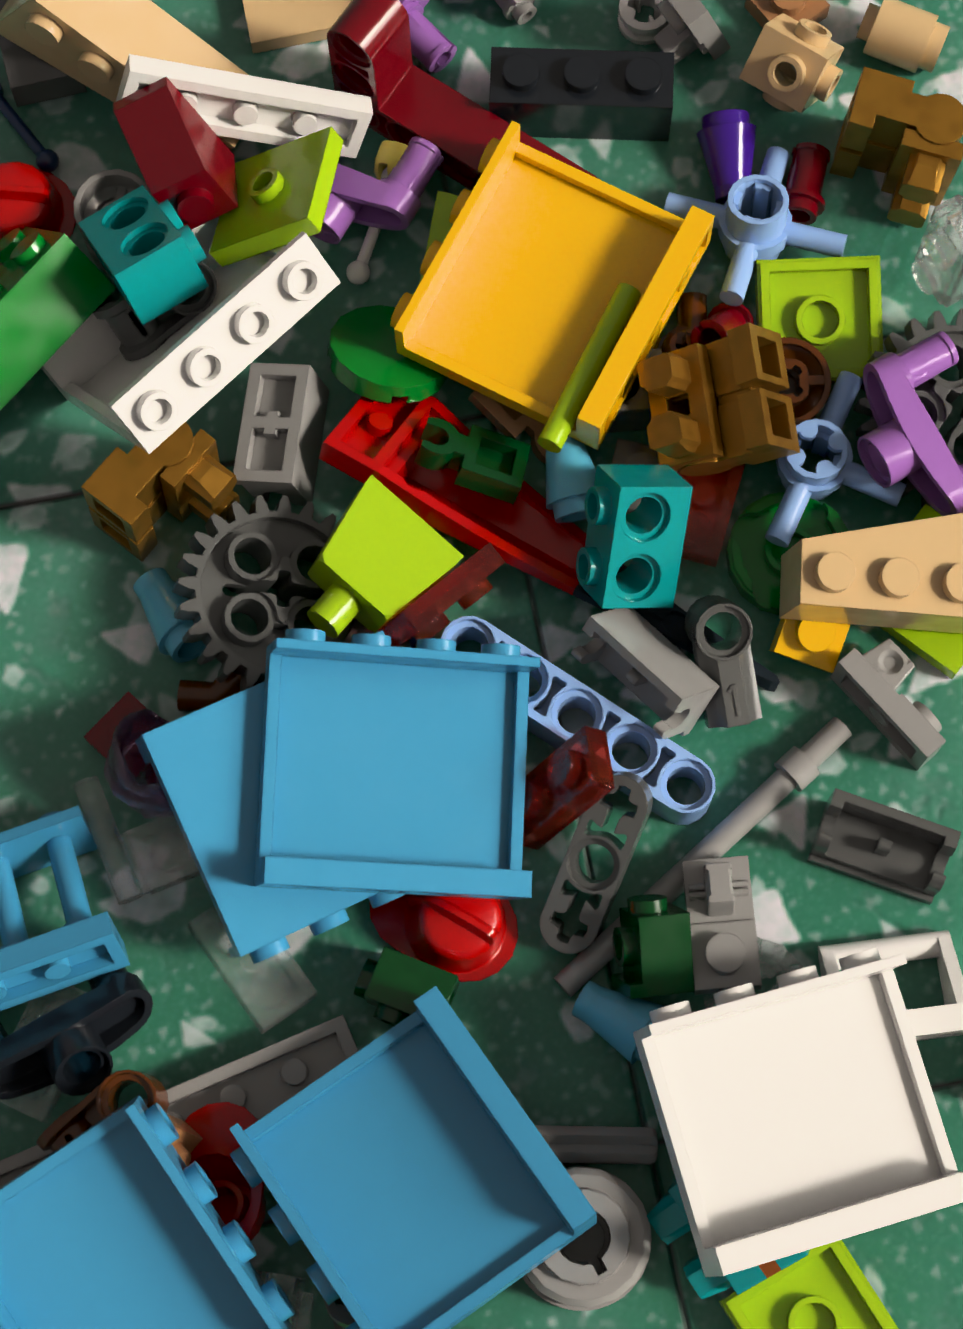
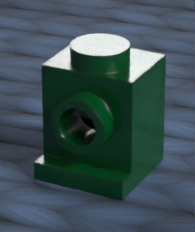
M645 894L627 898L628 907L619 908L620 927L614 928L612 936L614 957L617 965L623 967V973L611 974L612 987L630 999L695 992L690 912L667 903V896Z
M384 946L378 961L371 958L366 960L357 980L354 995L366 999L367 1003L377 1007L373 1015L374 1018L394 1027L416 1012L413 1001L437 986L451 1006L460 983L459 977L455 974Z

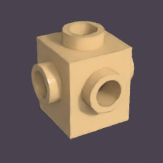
M782 13L764 25L739 78L763 91V99L773 107L786 112H794L796 110L802 113L818 101V99L826 102L833 93L843 73V70L838 68L836 64L844 47L831 40L832 33L823 25L809 19H800L798 22Z

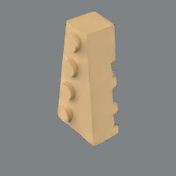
M7 0L0 11L1 36L112 102H116L129 54L249 75L151 0ZM218 136L229 150L235 148L239 140Z
M963 513L801 539L781 555L779 618L963 634Z

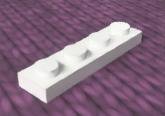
M132 54L128 55L116 101L123 99L167 77L218 136L280 146L331 126L344 140L340 156L355 159L373 116L372 101L369 96Z

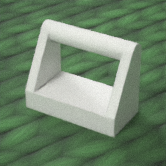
M949 930L818 946L821 976L839 972L841 967L838 959L873 948H878L881 960L903 953L907 961L937 958L945 1005L907 1010L916 1041L963 1035V975Z

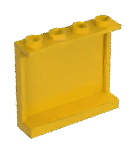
M511 121L502 139L499 140L494 137L486 146L478 166V172L482 174L473 190L470 191L465 188L457 197L449 217V222L453 225L443 243L435 240L427 250L420 268V274L424 277L414 294L405 292L394 309L390 326L394 328L397 353L536 421L546 424L618 284L626 283L632 285L640 292L641 296L569 434V437L598 450L638 377V363L648 358L710 243L715 215L692 205L685 219L680 218L521 143L520 124Z

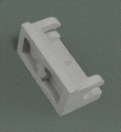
M250 364L233 473L236 475V485H242L254 498L262 495L265 501L268 502L270 492L288 496L289 501L294 505L305 506L308 501H313L329 389L311 365Z
M615 608L591 615L582 630L593 639L588 644L580 645L571 651V654L581 664L598 660L662 720L653 726V730L663 739L678 734L681 736L689 734L720 687L633 608Z

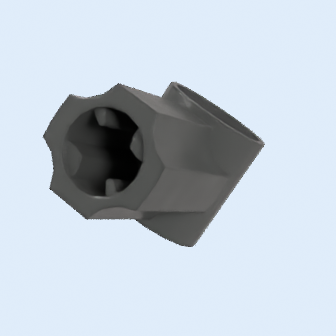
M707 595L697 599L687 611L684 629L688 639L692 642L695 664L720 686L703 711L705 725L708 728H731L750 724L754 720L763 718L750 645L753 638V625L749 616L738 605L719 595ZM719 612H728L732 619V629L729 635L717 643L707 642L704 636V627L707 620Z

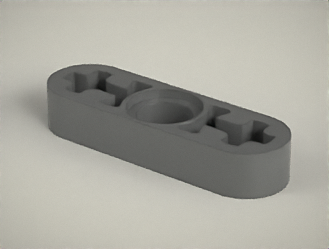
M621 771L608 775L594 786L540 916V930L543 938L548 945L559 952L571 954L583 951L600 935L653 806V797L648 784L634 773ZM622 786L631 790L629 801L637 806L636 813L628 811L619 819L614 831L615 834L627 836L625 844L611 833L590 829L593 821L601 828L608 823L613 811V804L605 800L606 792L614 794ZM598 844L605 847L611 853L614 860V868L609 878L593 880L582 872L579 866V855L585 846ZM568 881L582 892L600 894L602 896L600 903L592 896L585 901L579 915V921L588 926L587 931L579 929L572 937L562 933L564 922L556 917L557 912H567L574 905L578 896V890L566 888Z

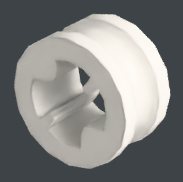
M620 0L617 22L622 35L634 44H654V37L669 24L656 6L662 0ZM643 5L654 8L653 17L649 15L648 22L646 23L635 19L636 10L640 13L641 6Z

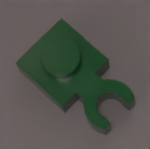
M428 417L420 438L422 443L414 462L429 470H443L445 468L457 471L455 485L514 505L522 488L531 444L472 424L466 436L460 434L451 423L440 418Z

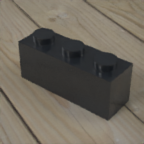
M492 47L489 111L508 123H511V121L519 123L520 130L531 137L669 141L673 111L674 52Z

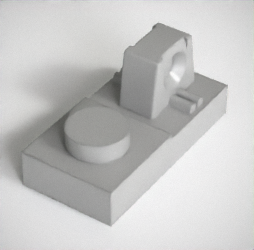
M662 0L656 5L669 24L654 37V41L662 52H674V65L698 48L703 55L709 52L714 60L731 48L700 0Z
M891 639L885 640L863 655L854 648L838 662L830 678L918 771L937 754L946 740L939 733L942 730V726L930 709L919 701H915L912 704L902 693L899 695L896 692V689L915 667L914 663Z
M748 855L682 861L686 911L690 912L694 994L717 993L747 983H753L754 990H761L762 980Z

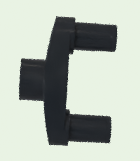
M126 967L87 980L92 990L44 1014L8 1035L0 1022V1099L17 1098L53 1084L62 1093L70 1096H80L92 1092L111 1075L113 1060L110 1052L134 1035L151 1015L153 1007L152 996L137 975L128 972Z

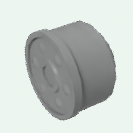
M584 1166L565 1168L597 1213V1224L522 1278L538 1296L555 1306L568 1310L590 1311L606 1307L620 1300L640 1280L650 1257L651 1227L643 1203L626 1182L601 1169Z

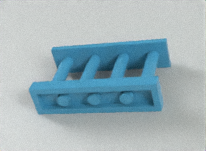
M79 805L63 811L48 812L35 821L0 832V937L3 945L0 948V1011L130 965L125 944L108 912L106 911L95 916L91 914L77 856L99 848ZM52 866L66 924L61 928L29 939L14 878Z

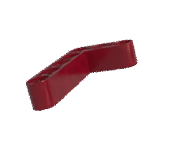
M351 0L327 32L334 90L371 97L373 116L368 128L388 140L409 145V141L415 136L430 141L439 148L441 156L444 158L437 170L472 191L482 174L478 172V166L486 146L494 137L501 140L510 123L412 64L409 17L406 9L398 0ZM520 130L521 143L596 177Z

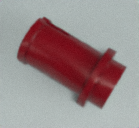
M802 142L792 148V160L786 190L789 195L788 208L792 215V222L810 225L825 210V200L821 194L831 153L820 144Z
M721 302L713 307L708 314V319L699 322V326L696 325L693 328L690 337L691 344L699 343L706 345L727 337V330L748 322L754 324V318L749 309L743 304L730 306Z

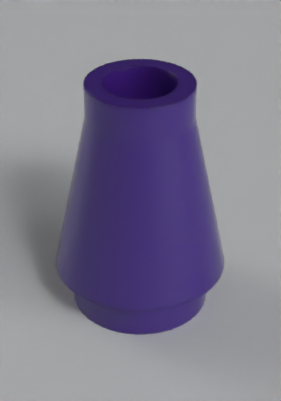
M741 109L719 110L704 115L701 118L702 129L697 133L714 188L715 202L718 204H725L728 199V192L736 181L742 177L752 175L757 127L750 123L749 112Z

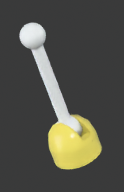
M391 140L381 142L374 163V174L378 180L389 176L408 145ZM369 226L357 260L351 262L346 270L347 278L351 283L361 285L369 279L370 268L368 263L381 228Z

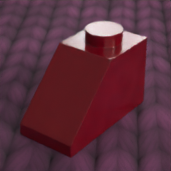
M167 77L113 103L114 114L151 195L159 203L168 199L184 226L187 224L192 230L238 208L234 154Z

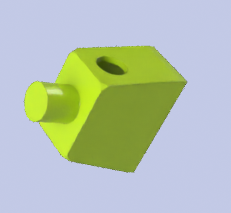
M371 475L349 503L307 573L310 579L325 591L307 612L308 618L319 630L325 631L326 635L332 638H337L354 617L368 630L376 632L438 583L459 563L464 555Z

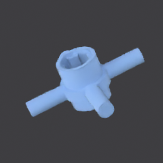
M772 146L768 148L760 173L745 176L736 181L730 188L728 199L724 205L669 192L667 195L664 210L685 219L692 205L715 215L713 228L718 229V235L725 253L731 259L719 294L721 301L727 305L739 306L743 303L756 260L777 259L786 246L832 257L843 256L848 235L792 222V215L788 208L789 195L786 188L781 184L790 154L782 147Z
M841 371L819 419L805 420L796 425L800 453L776 459L778 475L786 491L766 532L765 538L777 546L788 547L809 499L823 500L842 485L896 508L907 484L899 481L888 488L878 485L863 465L852 461L851 444L841 430L863 383V380L856 374ZM811 449V453L819 454L823 458L828 456L831 460L819 461L816 465L815 473L801 467L806 458L803 450Z

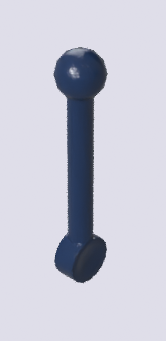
M0 83V112L36 155L37 167L43 172L50 173L55 171L59 166L58 154L52 149L44 148L3 97L4 90Z

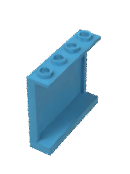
M308 628L286 629L285 638H276L267 646L254 887L503 900L532 898L533 871L522 870L529 676L530 672L540 668L541 657L520 656V646L504 643L482 644L481 653L456 651V641L438 638L418 639L416 648L391 646V636L373 633L351 635V643L325 641V631Z
M383 630L375 633L385 635ZM265 681L146 732L135 740L145 765L151 763L232 944V947L228 948L231 958L249 954L253 964L289 949L290 946L285 936L309 926L313 936H316L347 922L350 919L345 908L368 898L372 908H376L405 895L254 887Z
M437 986L413 1001L416 1012L250 1127L243 1130L237 1123L229 1128L240 1145L239 1148L230 1153L240 1172L252 1189L264 1181L278 1203L267 1211L276 1227L290 1246L302 1239L316 1260L314 1264L305 1269L312 1282L328 1305L341 1298L354 1318L355 1322L345 1329H451L597 1224V1213Z
M140 1095L0 1187V1329H292L288 1319L295 1315V1310L278 1282L272 1278L264 1283L249 1260L257 1254L242 1227L236 1220H232L225 1225L211 1204V1201L217 1198L218 1194L205 1171L196 1161L186 1166L172 1145L174 1141L179 1139V1134L166 1112L158 1103L148 1108Z

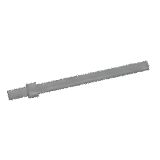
M833 717L800 749L795 746L789 749L774 763L776 771L643 895L667 896V903L672 904L684 892L682 861L721 858L794 789L801 792L820 774L818 767L852 736L849 728L840 719ZM620 916L590 946L581 951L553 977L555 982L568 996L572 997L614 958L612 936L614 928L620 927Z

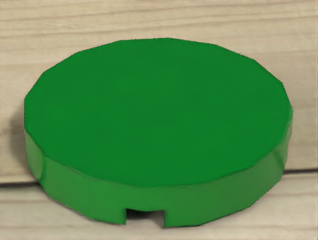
M383 305L360 307L340 316L330 331L327 356L329 355L331 359L330 368L336 379L352 392L370 400L383 403H391L392 396H408L407 403L422 401L440 390L447 379L446 376L397 353L394 328L390 326L395 307Z
M785 492L770 493L749 504L733 525L726 548L728 573L740 595L761 611L779 615L781 555L801 539L849 531L837 511L826 503L822 505L817 500L809 499L788 547H780L769 542L765 535Z

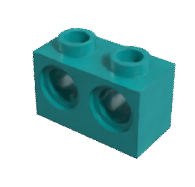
M144 185L78 223L104 270L142 325L209 287L198 266V263L207 257L194 233L187 224L183 225L168 199L157 204Z
M597 464L594 486L588 489L585 497V515L588 521L585 547L580 548L577 554L576 575L579 584L602 609L673 608L693 486L669 465ZM642 498L639 506L633 512L626 514L629 506L637 499ZM632 559L630 565L624 571L617 573L623 563Z

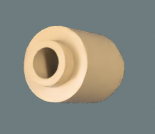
M883 0L881 7L869 3L856 38L867 41L863 53L913 73H916L917 68L932 73L950 26L937 22L939 15L899 0Z

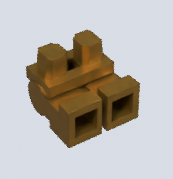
M864 66L843 121L829 173L853 179L857 166L885 173L881 191L893 194L887 219L911 227L922 228L929 206L939 207L962 161L963 143H959L963 136V105L956 98L947 94L936 93L923 96L913 93L915 81Z
M748 322L727 330V337L709 344L694 343L668 353L653 356L638 363L640 387L648 391L652 415L651 421L646 427L649 447L657 451L659 465H669L674 471L679 470V473L682 475L703 476L721 473L746 463L755 465L800 453L791 397L777 393L789 389L780 333Z
M187 422L181 425L150 454L136 445L128 454L119 447H116L81 486L87 505H89L88 508L94 525L141 562L158 544L153 525L167 509L169 513L182 523L192 512L207 522L214 513L226 520V511L235 501L240 503L239 495L233 491L237 483L236 475L220 463L216 440L202 429L193 437L192 430Z

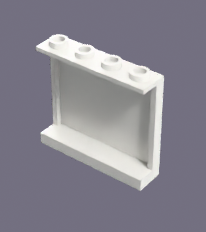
M219 217L192 229L207 257L201 262L205 263L213 271L217 280V293L212 304L205 311L199 313L170 335L157 350L146 357L134 361L125 360L119 350L121 342L105 319H97L92 313L41 369L67 401L150 454L341 283L305 232H300L286 246H281L222 267L209 254Z
M878 948L858 952L838 959L842 971L819 977L815 965L804 967L776 976L779 988L757 995L753 983L743 984L714 993L713 997L716 1006L693 1013L689 1000L650 1011L649 1015L652 1024L633 1032L705 1277L732 1274L963 1202V1171H958L893 970L907 964L904 953L881 960Z

